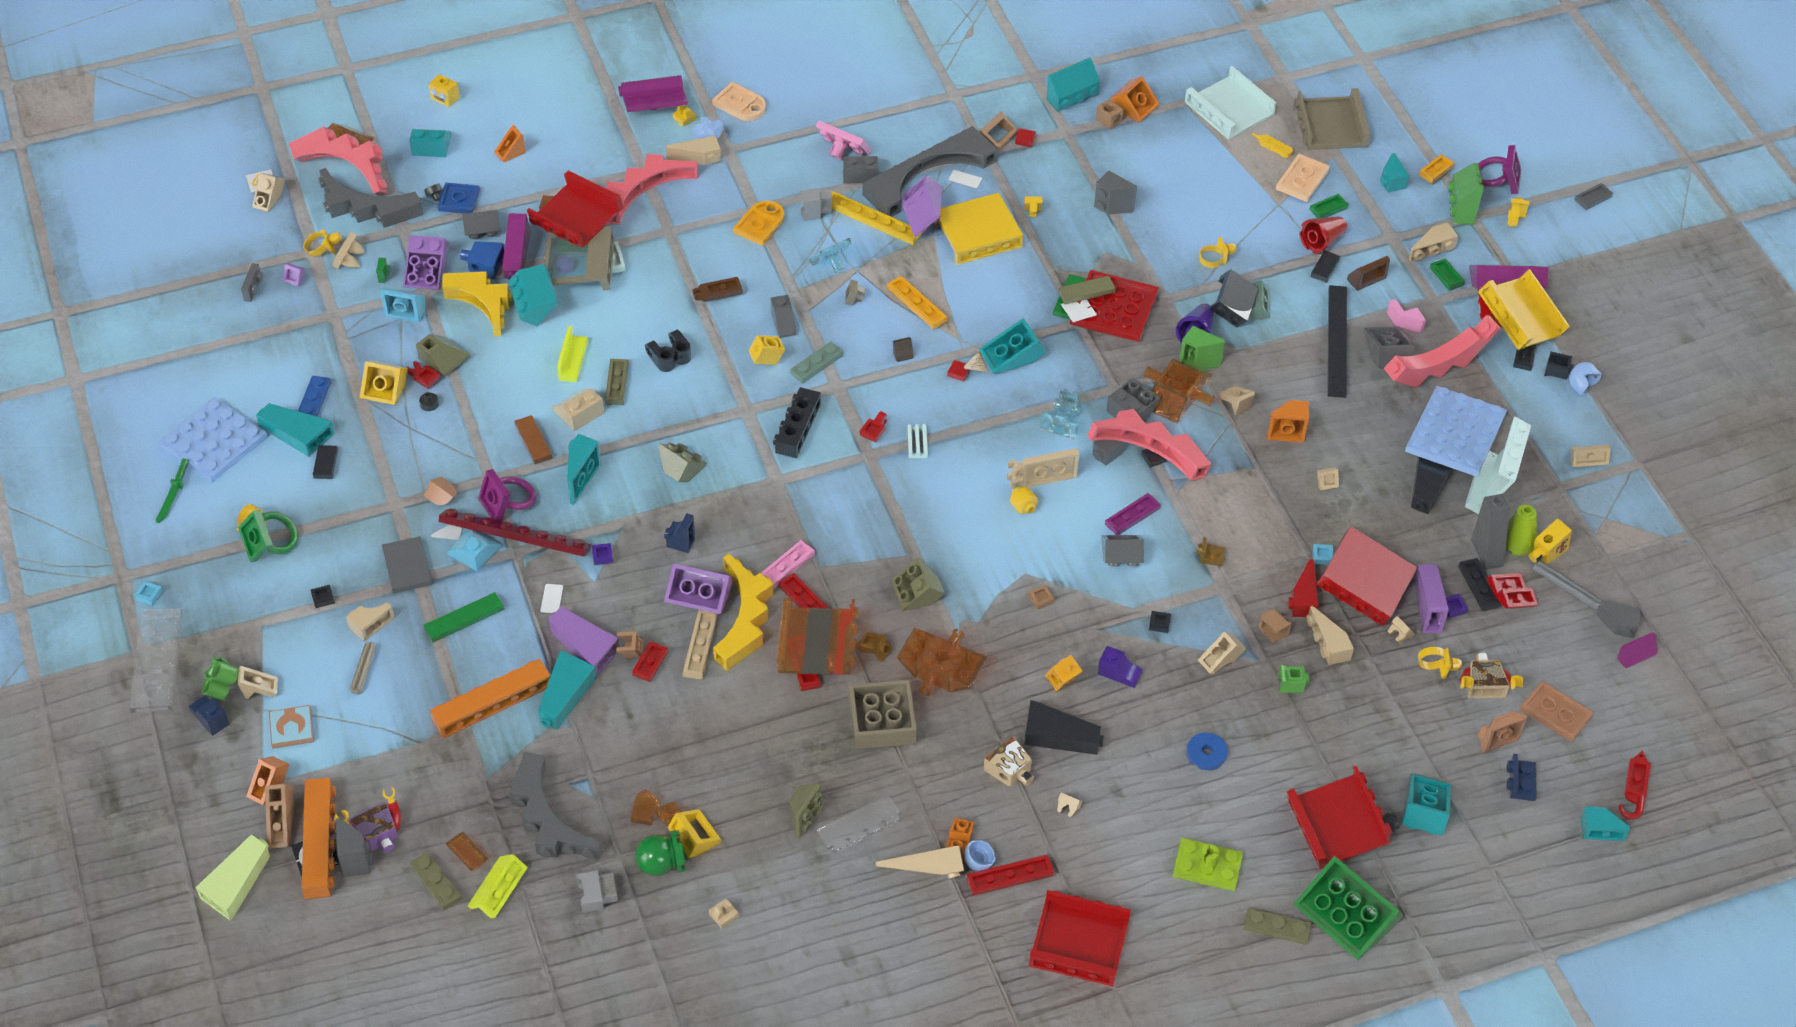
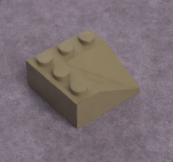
M910 680L849 685V703L855 749L916 744V723Z

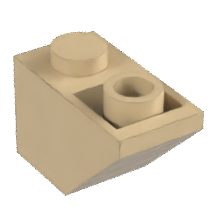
M260 173L252 207L269 212L282 195L285 178Z

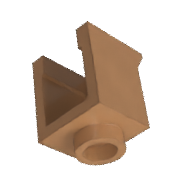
M1273 609L1261 615L1259 629L1273 644L1289 635L1291 622H1288L1278 611Z
M637 631L617 632V637L625 642V646L616 648V652L624 659L640 658L641 654H643V640L637 635Z

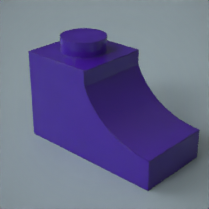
M1106 646L1099 660L1098 675L1135 688L1143 669L1130 662L1125 656V652Z

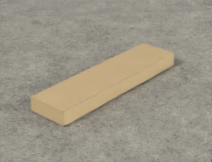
M698 610L683 669V677L703 680L718 614Z

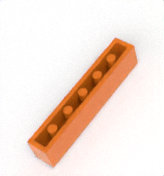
M540 658L528 662L525 666L511 670L507 674L492 679L480 687H475L461 696H456L444 704L437 705L430 710L432 722L442 739L545 691L551 675Z
M330 778L305 780L302 891L305 899L331 897V889L335 888L334 875L331 876V870H335V859L332 857V852H335L336 847L332 834L336 833V824L333 821V816L336 815V804L333 803V798L337 797L336 786H332Z

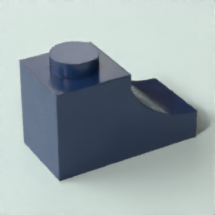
M686 513L683 521H673L670 528L666 529L664 538L668 548L689 553L695 541L694 515Z
M205 695L189 705L190 711L212 736L230 725L225 710L215 699L210 700Z

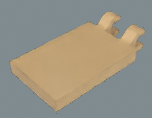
M1078 449L1022 459V463L1015 460L1009 461L1008 469L1015 468L1011 469V472L1007 474V481L1014 480L1010 481V488L1018 486L1034 487L1077 478Z

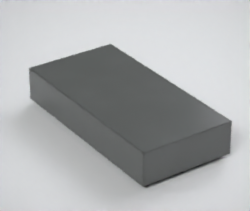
M1600 183L1576 195L1574 200L1585 210H1588L1611 198L1613 192Z

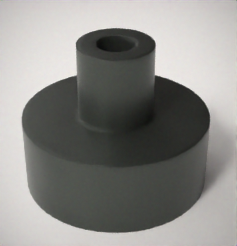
M440 183L424 189L426 197L432 196L434 201L440 199L438 194L442 191Z
M426 392L419 398L420 407L424 411H433L439 406L438 397L434 393Z

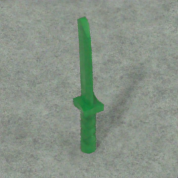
M183 458L181 460L175 479L170 480L171 488L156 518V523H160L166 518L179 488L183 489L182 479L189 464L188 459Z

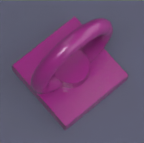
M1508 145L1507 158L1494 156L1478 163L1479 171L1489 164H1503V175L1493 180L1482 179L1481 185L1484 187H1494L1508 180L1511 194H1519L1522 169L1516 145Z
M494 469L486 470L478 499L490 518H493L494 521L502 522L506 508L513 510L528 509L536 502L537 494L533 486L527 481L513 476L499 478ZM504 484H515L524 488L529 494V499L525 502L509 501L510 493Z

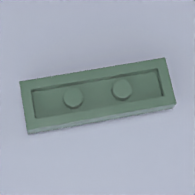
M830 341L792 367L790 374L803 384L843 357V351Z

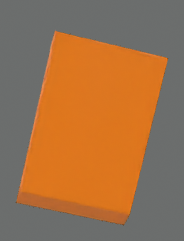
M515 125L510 127L494 151L504 163L526 153L524 135Z

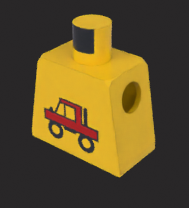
M1557 518L1536 537L1534 549L1528 554L1530 560L1534 563L1542 560L1545 564H1549L1569 550L1572 530Z

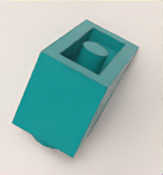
M1395 153L1391 154L1380 177L1381 185L1385 187L1388 193L1406 189L1409 180V174Z
M1585 807L1580 818L1583 839L1625 841L1630 831L1629 826L1607 808Z

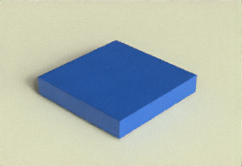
M445 182L438 204V211L463 214L473 213L480 192V186Z

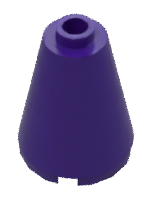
M1200 304L1178 322L1175 330L1176 336L1181 343L1192 326L1212 334L1214 312L1210 309V305Z

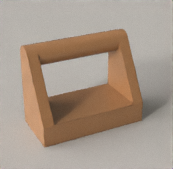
M1000 112L979 132L999 151L1018 133V129ZM996 125L1008 131L997 143L988 134Z

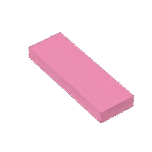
M800 540L761 572V574L770 578L774 585L773 588L779 585L780 581L790 576L813 557L815 550Z

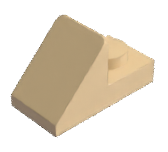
M1237 386L1220 392L1221 400L1232 404L1235 415L1249 410L1255 396L1253 390Z
M243 666L239 667L238 686L246 699H249L254 692L272 698L277 694L278 677Z

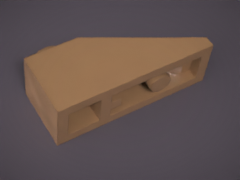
M288 784L265 786L268 849L289 847L295 809L294 786Z

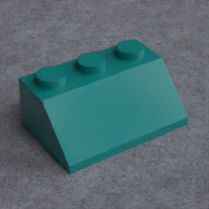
M1089 57L1048 75L1046 100L1057 112L1099 94L1100 79L1092 59Z
M545 264L518 270L508 281L521 321L538 326L558 304V299Z

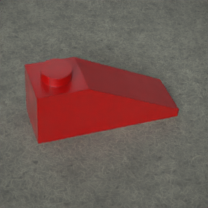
M1309 559L1293 589L1292 597H1288V609H1291L1292 617H1307L1311 606L1318 609L1314 559Z

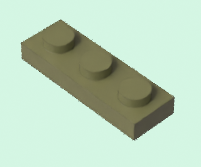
M428 851L409 862L412 870L443 911L462 900L459 892Z
M1248 908L1243 930L1307 945L1311 922Z

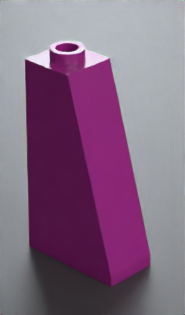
M509 213L502 272L504 278L509 280L518 270L525 267L531 234L527 214Z

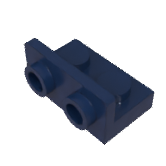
M1513 753L1512 759L1507 761L1506 767L1507 773H1510V778L1508 777L1507 790H1510V798L1535 801L1537 797L1536 762L1518 760V754Z

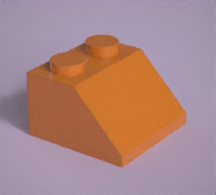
M1143 76L1129 80L1110 98L1123 109L1125 116L1137 122H1141L1160 104Z
M1289 400L1273 411L1270 416L1267 440L1304 443L1309 421V401Z

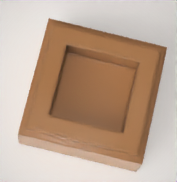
M1046 585L1028 592V597L1037 610L1055 602V598Z

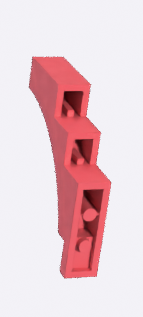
M1486 315L1475 328L1468 327L1457 337L1434 350L1415 356L1395 355L1384 370L1395 382L1418 388L1429 375L1442 378L1453 365L1465 368L1501 328L1490 316Z

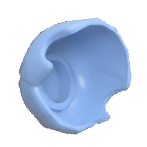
M982 840L971 841L964 851V861L974 871L989 869L996 859L992 847L989 843Z

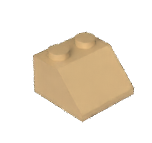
M592 388L581 389L553 406L552 410L573 431H576L604 414L603 399Z

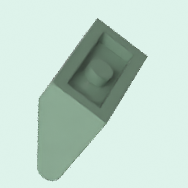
M1262 280L1254 282L1252 284L1259 289L1255 298V306L1252 307L1249 319L1263 320L1269 318V290Z

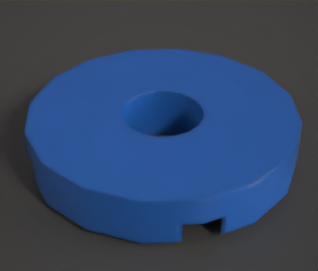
M1204 732L1196 734L1187 744V757L1189 761L1197 765V768L1201 770L1218 769L1227 759L1228 748L1225 741L1213 733ZM1209 749L1212 753L1209 755L1204 754L1202 750Z

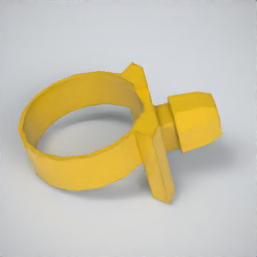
M1521 197L1511 200L1512 207L1508 211V227L1516 228L1518 218H1526L1530 201L1523 200Z
M322 229L320 232L310 234L305 239L303 248L310 256L321 255L326 249L335 255V245L341 242L342 236L339 232L329 235ZM325 237L319 248L309 251V246L315 239Z
M1219 237L1217 246L1206 245L1200 250L1199 262L1208 268L1219 267L1222 263L1226 265L1228 255L1236 252V246L1233 243L1225 244L1223 239ZM1206 251H1214L1221 254L1222 259L1217 262H1209L1203 259L1201 254Z
M1427 647L1418 653L1420 667L1427 670L1440 668L1441 678L1443 679L1447 677L1449 670L1457 671L1461 669V660L1452 657L1450 659L1448 648ZM1428 655H1441L1444 657L1435 662L1421 660Z

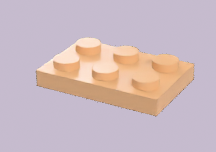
M1298 154L1277 183L1276 190L1308 202L1329 172L1330 166Z

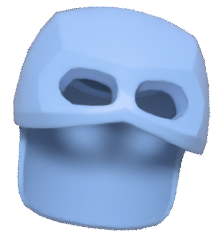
M1582 362L1576 365L1570 372L1569 382L1579 395L1585 396L1586 393L1584 391L1587 387L1599 382L1601 372L1593 364Z

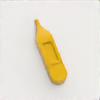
M1252 133V136L1256 137L1263 147L1280 154L1284 158L1292 156L1293 149L1290 146L1269 135Z

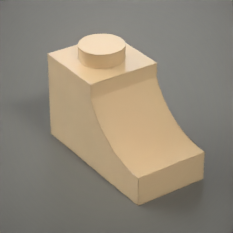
M387 602L375 608H365L361 605L346 616L349 629L364 642L395 618L392 606Z
M1224 631L1198 661L1210 674L1214 675L1226 664L1234 663L1247 648L1235 635Z

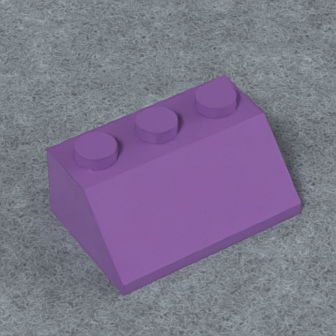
M673 563L664 602L722 614L729 600L734 579L728 575Z

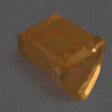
M644 789L636 795L631 814L632 823L652 825L659 802L649 790Z

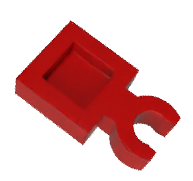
M417 361L413 362L414 369L410 367L407 369V373L414 377V381L427 389L440 379V373L427 365L422 368Z

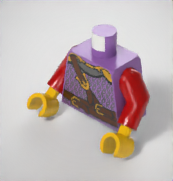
M391 787L393 795L390 797L385 795L384 789L382 792L383 797L388 799L389 803L383 801L351 817L349 822L347 821L349 818L348 812L346 810L341 811L345 816L343 821L363 833L364 840L369 842L370 851L381 847L384 853H389L395 848L392 841L398 838L396 831L400 829L402 815L397 800H394L395 789ZM337 814L334 817L335 821L339 819Z

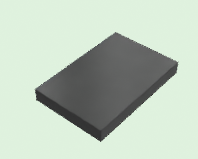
M420 536L382 545L393 594L432 585Z

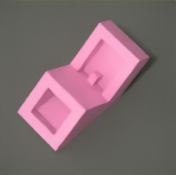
M1396 299L1389 301L1387 314L1395 326L1418 333L1423 332L1426 319L1418 308L1404 311Z

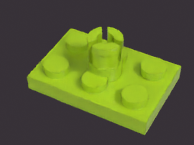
M1181 838L1172 877L1235 892L1243 852Z

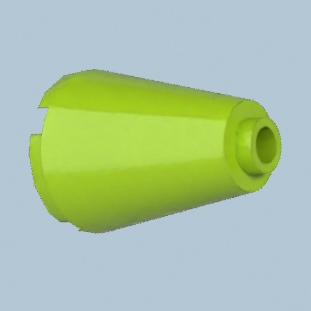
M1530 505L1519 506L1508 520L1506 549L1511 551L1513 555L1524 556L1533 551L1534 542L1538 536L1537 512Z

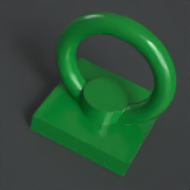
M255 510L238 526L250 562L258 561L266 551L273 554H286L294 549L298 541V531L295 524L289 517L279 512L270 511L262 514L261 510ZM276 519L284 523L290 532L288 544L281 547L274 546L265 521Z

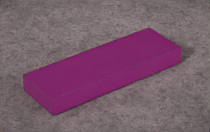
M1147 493L1106 519L1105 525L1115 535H1120L1159 510L1161 504Z

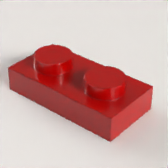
M650 641L632 670V675L651 682L667 656L668 648Z

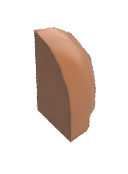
M443 477L430 480L424 496L437 505H445L455 498L457 491L450 482Z

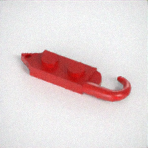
M1640 751L1634 758L1629 760L1624 790L1625 798L1631 803L1636 804L1635 812L1627 813L1624 811L1623 805H1619L1620 814L1630 820L1640 818L1644 812L1651 763L1647 761L1643 751Z

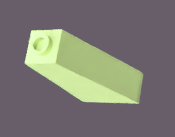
M251 834L196 887L200 899L231 921L270 858L269 846L262 838L257 839Z

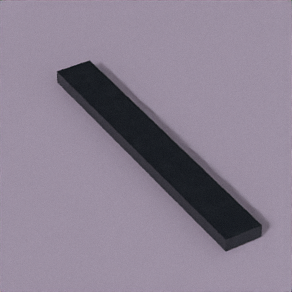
M1329 285L1327 396L1346 398L1347 287Z

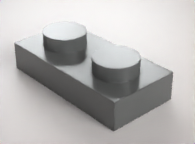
M251 264L242 285L241 291L246 302L252 301L253 296L257 294L259 282L263 280V272H261L259 264Z

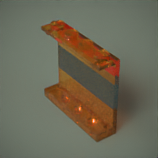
M784 598L777 652L778 673L850 675L851 667L855 665V655H852V651H856V639L853 638L858 633V623H855V619H859V607L855 606V599H852L850 609L793 608L792 598Z

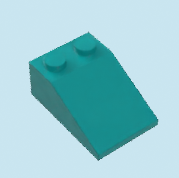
M1024 318L979 348L994 374L1033 363L1047 353Z
M577 434L568 446L567 482L570 504L572 505L576 503L601 466L598 441L581 434Z
M1411 773L1403 810L1402 825L1410 829H1420L1433 835L1443 836L1450 816L1451 784Z

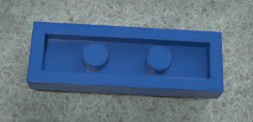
M312 375L299 406V412L318 417L331 384L330 378Z

